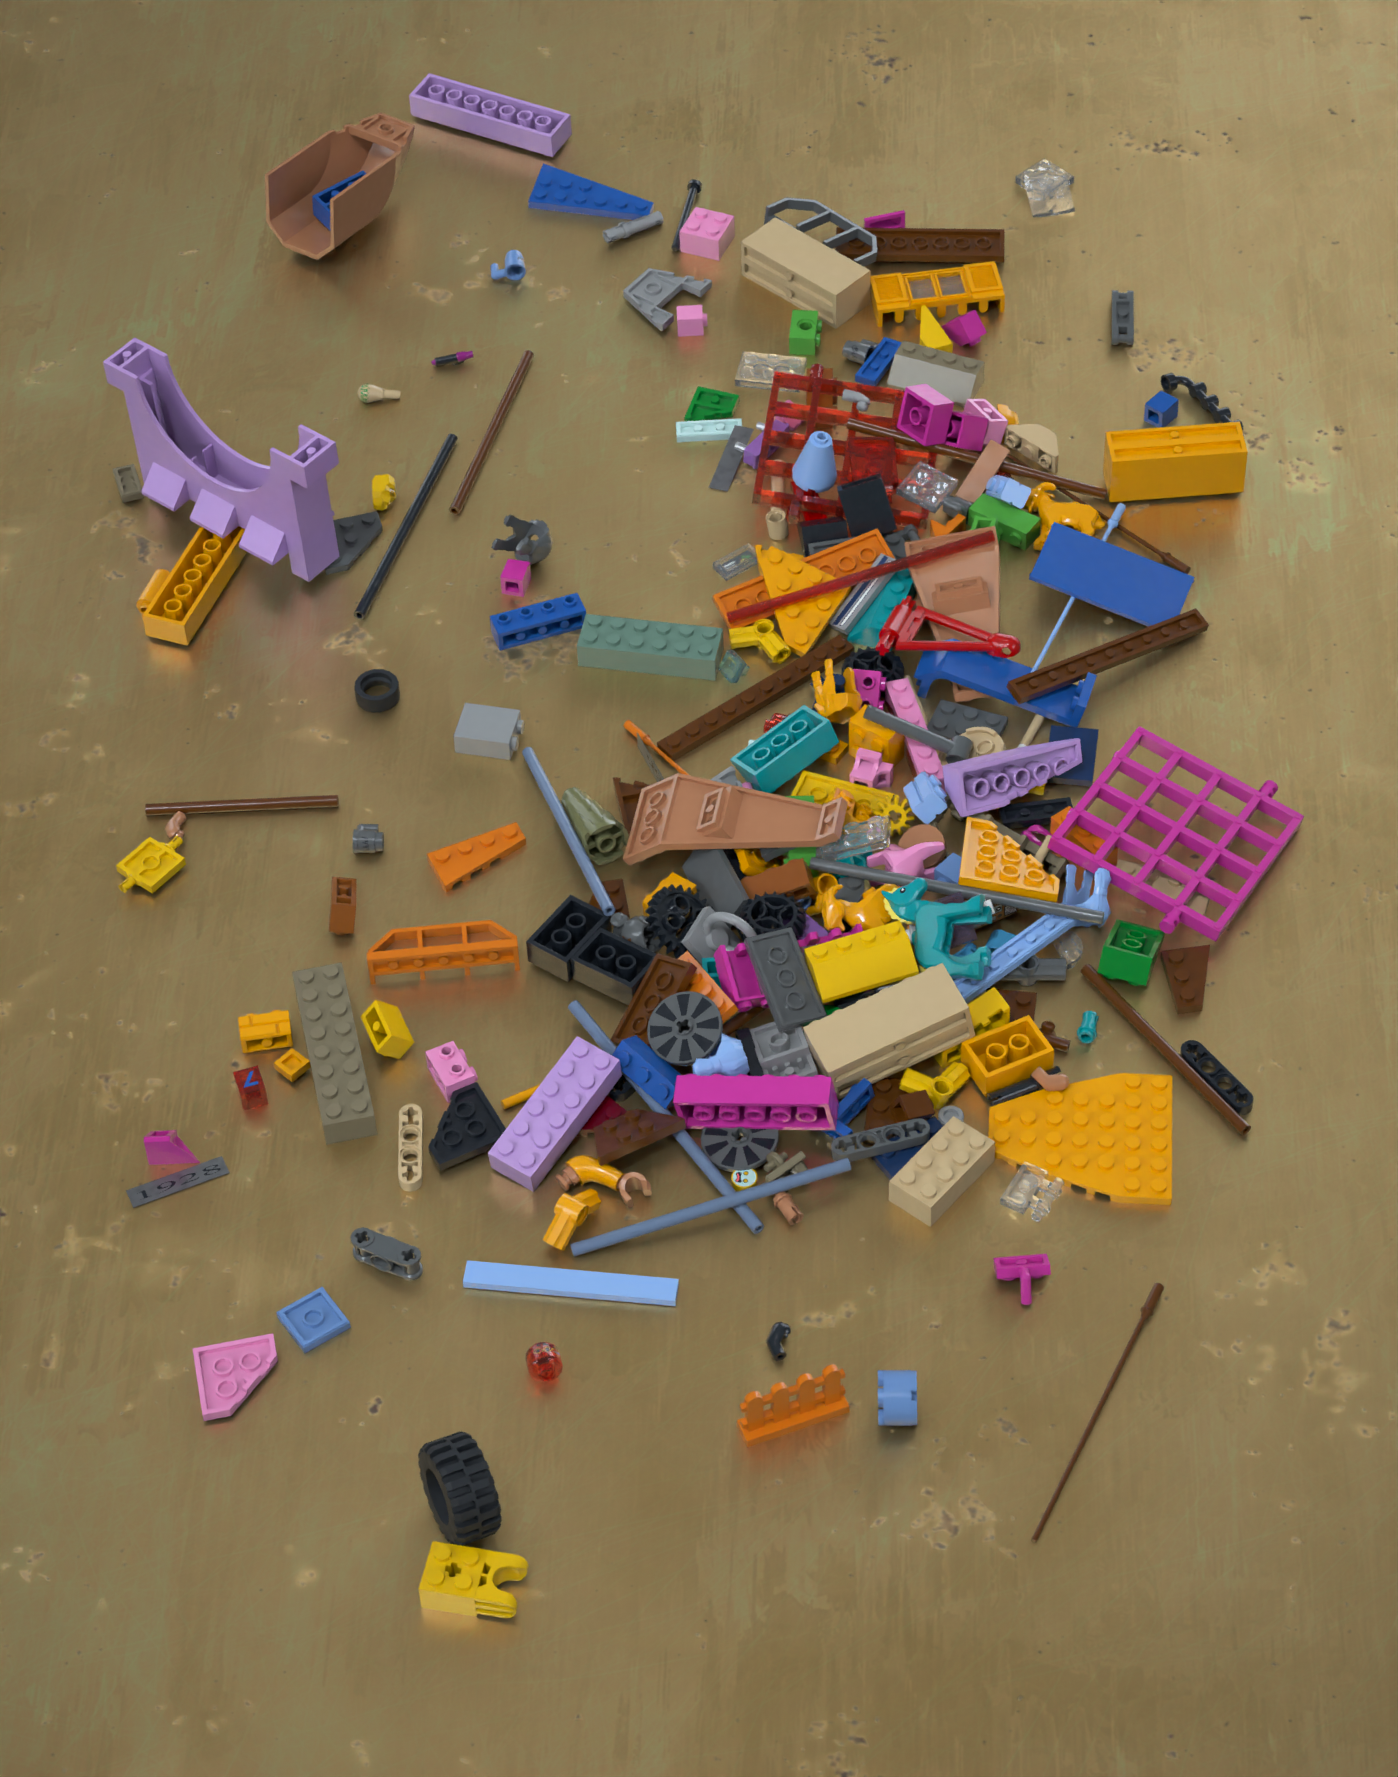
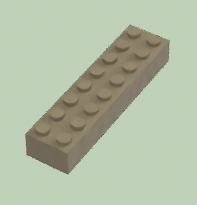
M342 962L293 971L294 987L326 1145L377 1135L373 1106Z

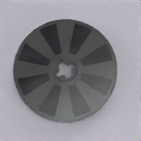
M691 991L679 992L664 999L654 1009L648 1022V1040L653 1051L664 1061L674 1065L694 1064L696 1058H706L718 1045L723 1031V1020L718 1007L707 996ZM688 1025L690 1027L688 1031L684 1030L682 1032L680 1029L681 1026Z
M743 1127L703 1128L701 1134L703 1152L715 1167L729 1172L734 1170H750L761 1166L767 1161V1154L771 1151H776L779 1142L778 1129H747ZM739 1136H744L741 1138L740 1141H736V1139H738Z

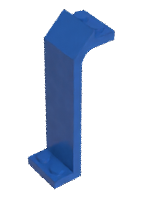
M953 638V639H948V640H944V641H959V640ZM923 651L914 678H917L916 685L920 686L917 695L924 699L934 680L947 679L1067 726L1078 727L1097 675L1088 672L1085 680L1080 679L1078 685H1067L1022 704L1016 701L1006 686L1008 681L1030 673L1033 668L1007 658L992 656L987 652Z

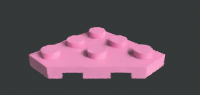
M273 1333L192 1348L203 1420L207 1421L231 1416L278 1362Z

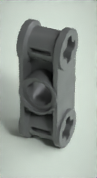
M358 1228L352 1232L353 1256L357 1261L376 1267L381 1271L397 1275L405 1280H416L422 1275L423 1265L420 1262L421 1251L419 1248L398 1241L393 1237L377 1233L369 1228Z

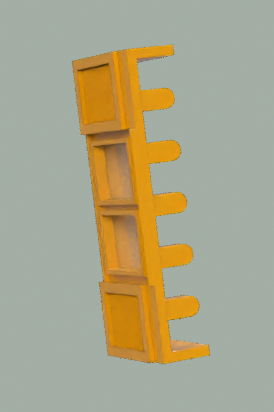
M995 261L967 264L956 268L870 276V300L878 327H882V313L894 312L895 321L901 323L904 319V311L915 309L916 319L921 320V306L924 305L927 308L936 307V313L939 318H943L946 315L947 305L957 304L959 315L966 314L967 303L978 302V308L981 313L988 310V300H997L1000 312H1004L1005 293Z

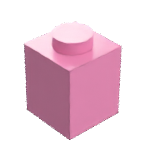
M702 305L676 306L678 337L704 335L703 327L707 326V313L703 314Z

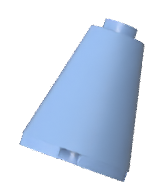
M816 431L810 435L792 469V479L798 487L805 491L812 489L815 490V493L828 491L834 486L837 471L832 437L824 431Z

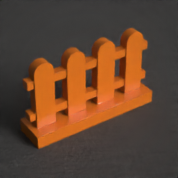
M835 1364L828 1365L822 1370V1376L813 1378L810 1373L802 1374L797 1378L796 1385L787 1387L784 1382L776 1383L771 1387L770 1393L761 1396L759 1391L748 1393L744 1398L745 1402L740 1403V1409L742 1413L745 1412V1417L737 1420V1427L747 1448L849 1413L850 1406L844 1396L846 1390L841 1385V1379L845 1378L843 1368L838 1369ZM822 1386V1391L815 1393V1388ZM796 1395L797 1399L789 1402V1397ZM771 1403V1408L763 1411V1406Z

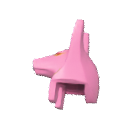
M924 842L904 849L896 844H889L884 851L868 856L866 863L869 868L885 864V871L934 880V869L936 867L924 869L923 860L944 850L945 846L942 842ZM869 880L871 887L886 884Z

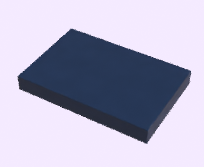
M1051 725L1049 742L1080 739L1082 763L1059 776L1051 777L1046 783L1089 787L1093 785L1099 729Z

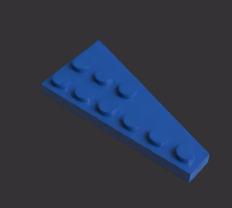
M543 163L528 200V207L635 220L653 213L654 203Z

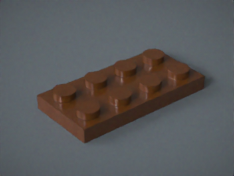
M657 953L610 1039L613 1044L618 1046L622 1040L636 1035L651 1048L647 1035L651 1014L658 1004L667 997L679 992H685L697 967L690 962Z

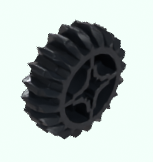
M869 646L864 650L858 648L857 652H851L850 656L845 657L841 667L842 676L845 669L850 667L852 669L881 671L883 677H886V682L904 679V666L900 656H896L894 651L886 652L882 656L880 651H876L875 648H870ZM881 691V697L885 698V692Z
M765 891L763 896L755 894L754 900L748 899L746 905H742L739 915L740 918L754 929L757 935L792 927L796 939L799 940L800 937H803L806 927L804 908H802L799 901L795 900L794 896L787 898L785 892L781 895H777L776 891L773 894H767ZM741 931V934H743L744 939L747 938L745 934Z

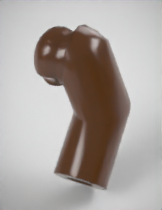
M1042 1022L1039 1030L1052 1048L1067 1053L1071 1041L1057 1037L1054 1032L1055 1024L1053 1022Z

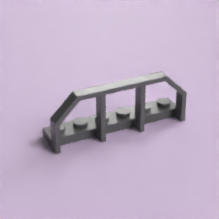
M786 197L766 206L764 225L775 217L785 222L774 215L785 209L814 211L818 215L796 224L795 229L804 233L830 221L845 231L824 240V245L832 249L858 238L871 246V252L854 259V262L864 267L876 261V236L817 200Z

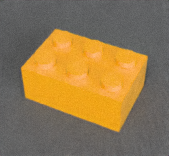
M1027 1015L961 1042V1063L968 1068L972 1079L983 1095L987 1097V1093L1029 1078L1030 1074L1039 1066L1044 1071L1053 1068L1054 1049L1032 1018Z

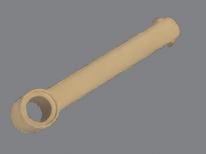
M780 459L774 460L769 467L771 472V511L766 514V522L769 536L774 540L784 539L789 534L786 513L784 512L785 470H787L784 461Z

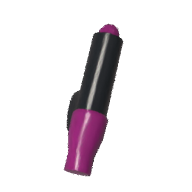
M462 351L437 357L431 363L436 366L450 363L457 365L469 358H474L472 351Z

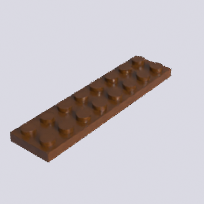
M837 227L836 235L844 232L845 230H843L840 227ZM863 228L876 236V261L949 263L995 261V263H1004L1005 229ZM855 238L835 247V251L854 261V259L871 252V246Z

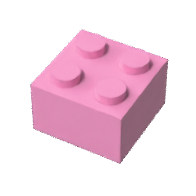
M695 207L679 232L680 252L719 261L735 236L734 216Z

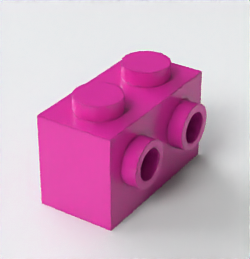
M853 669L856 690L860 693L862 699L861 708L866 704L884 711V701H880L881 691L885 692L886 677H883L881 671Z

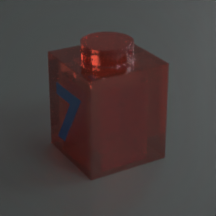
M258 1065L233 1072L236 1090L243 1111L268 1104L265 1085Z

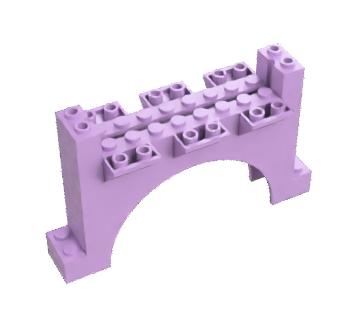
M133 338L103 361L107 382L124 391L144 482L141 490L142 495L174 512L188 500L196 502L190 516V521L221 538H225L238 526L244 528L245 531L239 543L241 549L272 566L289 553L292 573L308 582L339 557L333 521L335 514L331 510L325 475L339 464L336 442L301 424L298 426L299 446L296 452L288 456L272 447L270 449V466L256 463L226 445L196 414L175 379L166 353L137 338Z

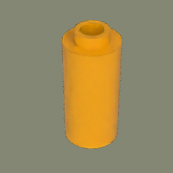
M157 569L136 603L137 609L142 615L170 574L169 571Z

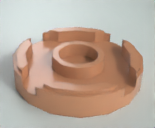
M919 824L909 828L902 835L898 846L907 849L924 842H942L945 846L944 850L923 860L924 869L937 867L941 859H944L947 850L943 834L936 827L929 824Z

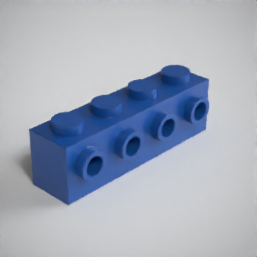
M578 593L562 596L490 616L491 633L499 651L582 629L586 609Z

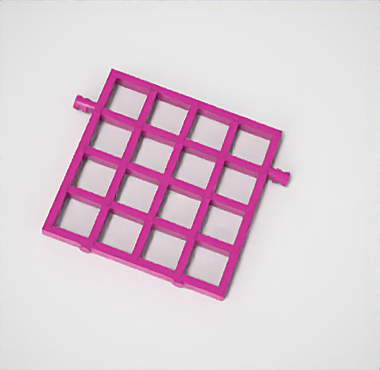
M1139 726L1120 751L1117 750L1114 753L1111 762L1078 804L1069 810L1066 819L1051 836L1047 848L1095 874L1098 868L1107 869L1110 872L1111 884L1166 914L1159 923V927L1164 933H1172L1179 922L1216 942L1299 829L1304 816L1272 799L1278 790V785L1274 781H1265L1258 791ZM1138 745L1168 760L1159 773L1129 758ZM1178 766L1207 782L1198 795L1168 779ZM1118 771L1147 786L1138 800L1108 785ZM1217 788L1247 803L1238 817L1208 801ZM1157 793L1187 808L1177 822L1148 807V804ZM1097 798L1126 813L1117 827L1087 812ZM1257 809L1287 825L1278 839L1247 823ZM1197 814L1227 830L1218 844L1187 828ZM1136 820L1166 835L1157 849L1127 834V831ZM1075 825L1105 840L1095 855L1065 839ZM1237 836L1267 852L1258 866L1227 850ZM1176 842L1206 857V860L1197 872L1167 856V853ZM1115 847L1145 862V865L1135 877L1105 861ZM1216 864L1247 880L1237 894L1206 878ZM1155 869L1186 885L1176 900L1145 883ZM1196 891L1226 907V910L1217 922L1185 906Z

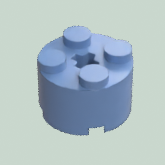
M878 1370V1387H883L878 1388V1408H884L878 1409V1426L917 1425V1370Z

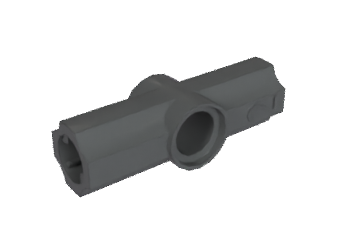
M1033 955L999 981L1017 980L1023 986H1032L1038 980H1066V959L1038 958L1036 955Z

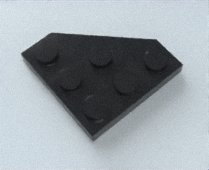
M477 1082L453 1091L448 1109L444 1111L437 1126L438 1131L428 1146L429 1154L438 1169L442 1171L489 1151L506 1130Z

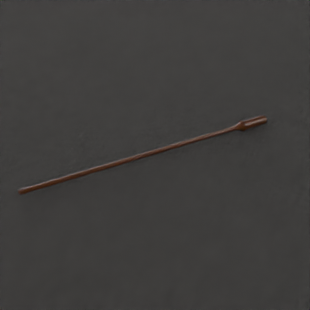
M1010 453L1007 456L1018 465L1031 468ZM1056 487L1057 490L1074 501L1089 505L1067 490ZM1098 511L1100 517L1103 520L1108 521L1110 519L1109 517ZM1120 524L1116 527L1158 554L1164 563L1183 573L1188 574L1191 568L1172 556L1171 553L1158 550Z
M1160 1283L1154 1284L1144 1306L1140 1309L1141 1318L1031 1539L1034 1543H1036L1145 1320L1153 1315V1310L1164 1290V1286Z

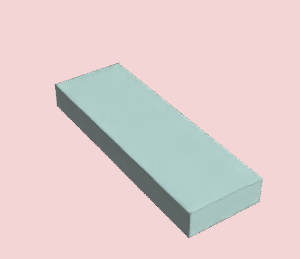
M742 418L676 422L677 442L729 440L734 426H742Z

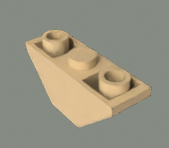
M1041 424L1007 425L1004 444L1054 474L1058 472L1059 454L1056 433Z

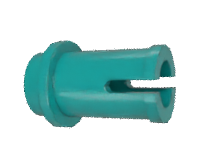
M1094 1011L1083 1013L1081 1026L1077 1029L1078 1039L1083 1043H1091L1097 1037L1096 1026L1099 1016H1096L1097 1013Z

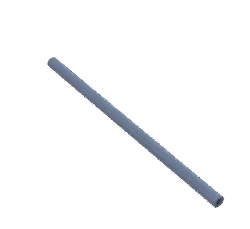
M524 748L522 755L604 915L610 916L614 914L615 907L533 748Z
M844 1158L570 1244L574 1257L850 1171L851 1165L849 1159Z

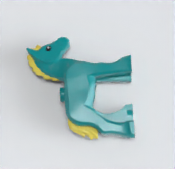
M916 878L911 883L898 889L894 887L892 891H881L885 897L883 900L885 910L888 911V915L893 920H900L901 924H915V931L912 932V943L915 946V957L919 962L921 973L929 967L943 963L953 979L965 978L982 981L984 967L991 965L990 948L987 946L979 947L974 953L963 957L953 956L949 954L954 926L992 923L991 907L983 906L985 895H976L963 903L942 904L921 900L923 894L928 889L927 881L923 878Z

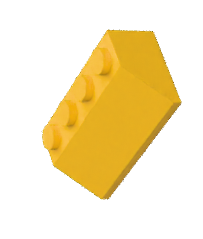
M900 920L804 949L805 962L823 1003L919 974L909 937Z

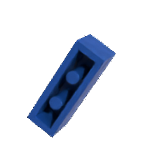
M635 1035L622 1040L612 1056L620 1060L621 1071L664 1109L674 1106L676 1077L681 1074L661 1059L638 1036Z

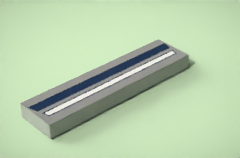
M881 553L837 610L828 624L830 628L848 635L901 566L899 561Z

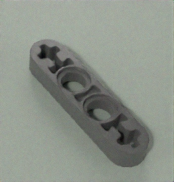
M918 1118L841 1136L832 1141L831 1155L835 1161L848 1158L849 1162L922 1145L930 1138V1125L924 1119ZM890 1134H896L900 1139L889 1141L886 1137ZM865 1140H871L875 1145L864 1147L861 1143Z

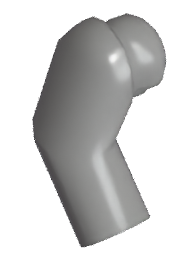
M844 389L842 400L857 403L856 407L859 411L865 412L868 410V405H870L868 397L860 392Z

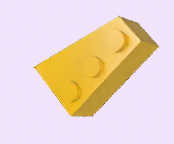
M995 987L968 1004L975 1032L974 1037L1008 1024L1010 1021V1006ZM961 1043L933 1055L942 1069L950 1066L953 1062L961 1061Z

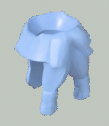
M1073 864L1066 865V887L1063 893V901L1060 904L1104 912L1102 924L1076 919V925L1074 926L1088 928L1094 925L1100 928L1111 914L1107 901V888L1111 881L1110 872L1107 869L1098 868L1094 875L1092 872L1085 870L1083 872L1084 880L1082 881L1081 888L1077 891L1075 887L1077 867ZM1093 877H1095L1094 892L1089 898Z
M723 1033L712 1053L706 1058H696L692 1066L693 1074L698 1076H711L712 1074L737 1076L739 1074L747 1075L750 1071L741 1040L729 1037Z

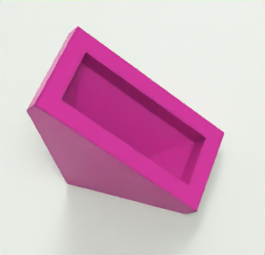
M905 211L864 218V228H905Z

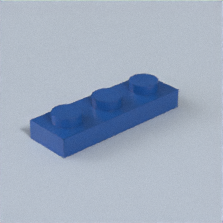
M884 337L855 374V382L875 388L892 366L895 353L902 342Z

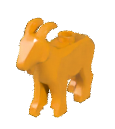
M1043 482L1031 489L1025 506L1022 508L1028 510V513L1039 512V517L1041 518L1042 531L1040 537L1034 541V550H1042L1051 530V525L1054 522L1096 538L1095 531L1104 528L1106 524L1101 520L1098 511L1090 505L1080 504L1075 501L1069 503L1051 500L1055 496L1045 491L1055 490L1056 486L1049 482Z
M836 884L827 890L822 897V916L827 930L840 928L841 931H844L843 919L852 928L856 924H861L863 931L888 924L893 920L888 915V911L885 910V903L883 901L885 897L881 891H892L894 887L897 889L900 887L895 884H884L877 890L871 887L861 895L864 899L857 903L836 899L835 893L843 887L840 884Z

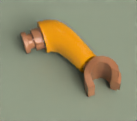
M579 1155L572 1157L566 1161L567 1167L562 1170L563 1174L555 1176L557 1182L565 1191L570 1189V1185L575 1186L578 1182L581 1185L587 1182H595L615 1191H620L621 1198L629 1209L634 1206L632 1198L629 1196L631 1191L641 1190L644 1196L652 1195L651 1185L642 1174L637 1172L624 1174L609 1164L600 1166L598 1159L592 1156Z

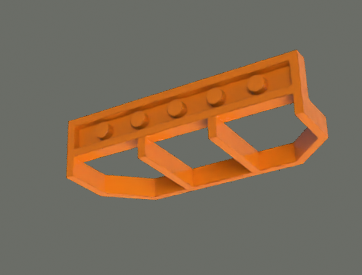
M492 920L391 929L367 952L371 984H376L375 976L420 972V979L424 980L426 979L425 971L465 967L466 976L470 975V967L514 963L515 971L520 970L517 936ZM490 932L502 940L468 943L467 934ZM462 934V944L423 947V938ZM417 939L418 948L385 951L392 943L398 940Z

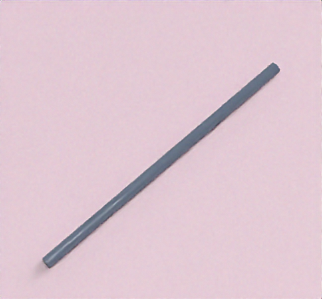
M578 1000L571 1002L568 1006L570 1012L599 1047L612 1055L617 1047ZM622 1072V1075L653 1112L672 1115L668 1109H664ZM685 1129L672 1134L722 1196L736 1192ZM746 1203L732 1207L754 1234H758L763 1230L764 1224Z

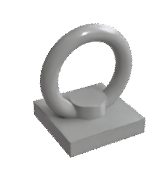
M707 906L701 910L681 943L702 965V958H713L720 945H725L726 951H731L741 941L725 922L740 929L747 938L757 935L754 929L746 921L734 914L715 912L710 906Z

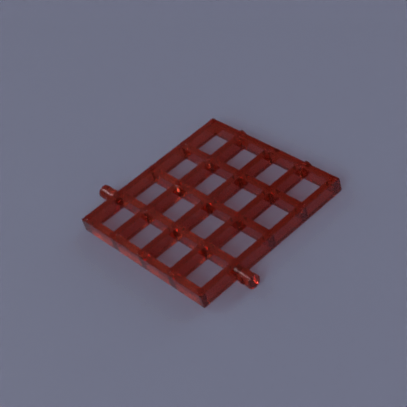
M821 364L811 365L809 376L774 371L752 504L787 509L786 521L789 524L799 523L801 511L845 517L839 494L838 501L804 496V490L798 486L796 494L763 490L765 475L792 479V469L794 463L767 460L769 447L771 445L803 450L810 435L814 433L815 422L847 427L849 418L904 433L897 428L905 390L824 379V367ZM779 388L812 392L810 406L777 401ZM844 389L860 392L868 397L870 401L894 404L892 418L861 414L857 410V403L854 402L852 403L851 412L818 407L820 393L842 397ZM774 417L808 421L806 435L772 430ZM849 429L847 441L832 439L834 455L844 456L842 471L836 470L837 478L834 485L839 486L872 476L850 472L852 458L885 462L884 476L882 478L888 497L890 493L923 498L921 513L892 509L896 524L899 526L913 524L919 529L927 528L930 500H933L934 494L932 485L936 453L896 449V442L892 441L888 442V447L854 442L856 431ZM893 464L926 468L925 483L891 478Z

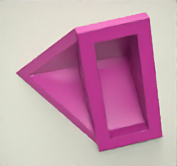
M177 1130L150 1131L144 1136V1145L149 1165L200 1163L178 1137Z

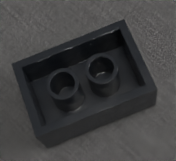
M570 895L526 941L528 961L569 982L573 977L571 958L600 927L612 933L611 915L606 916L602 910Z
M600 927L571 958L573 979L629 1005L656 953Z

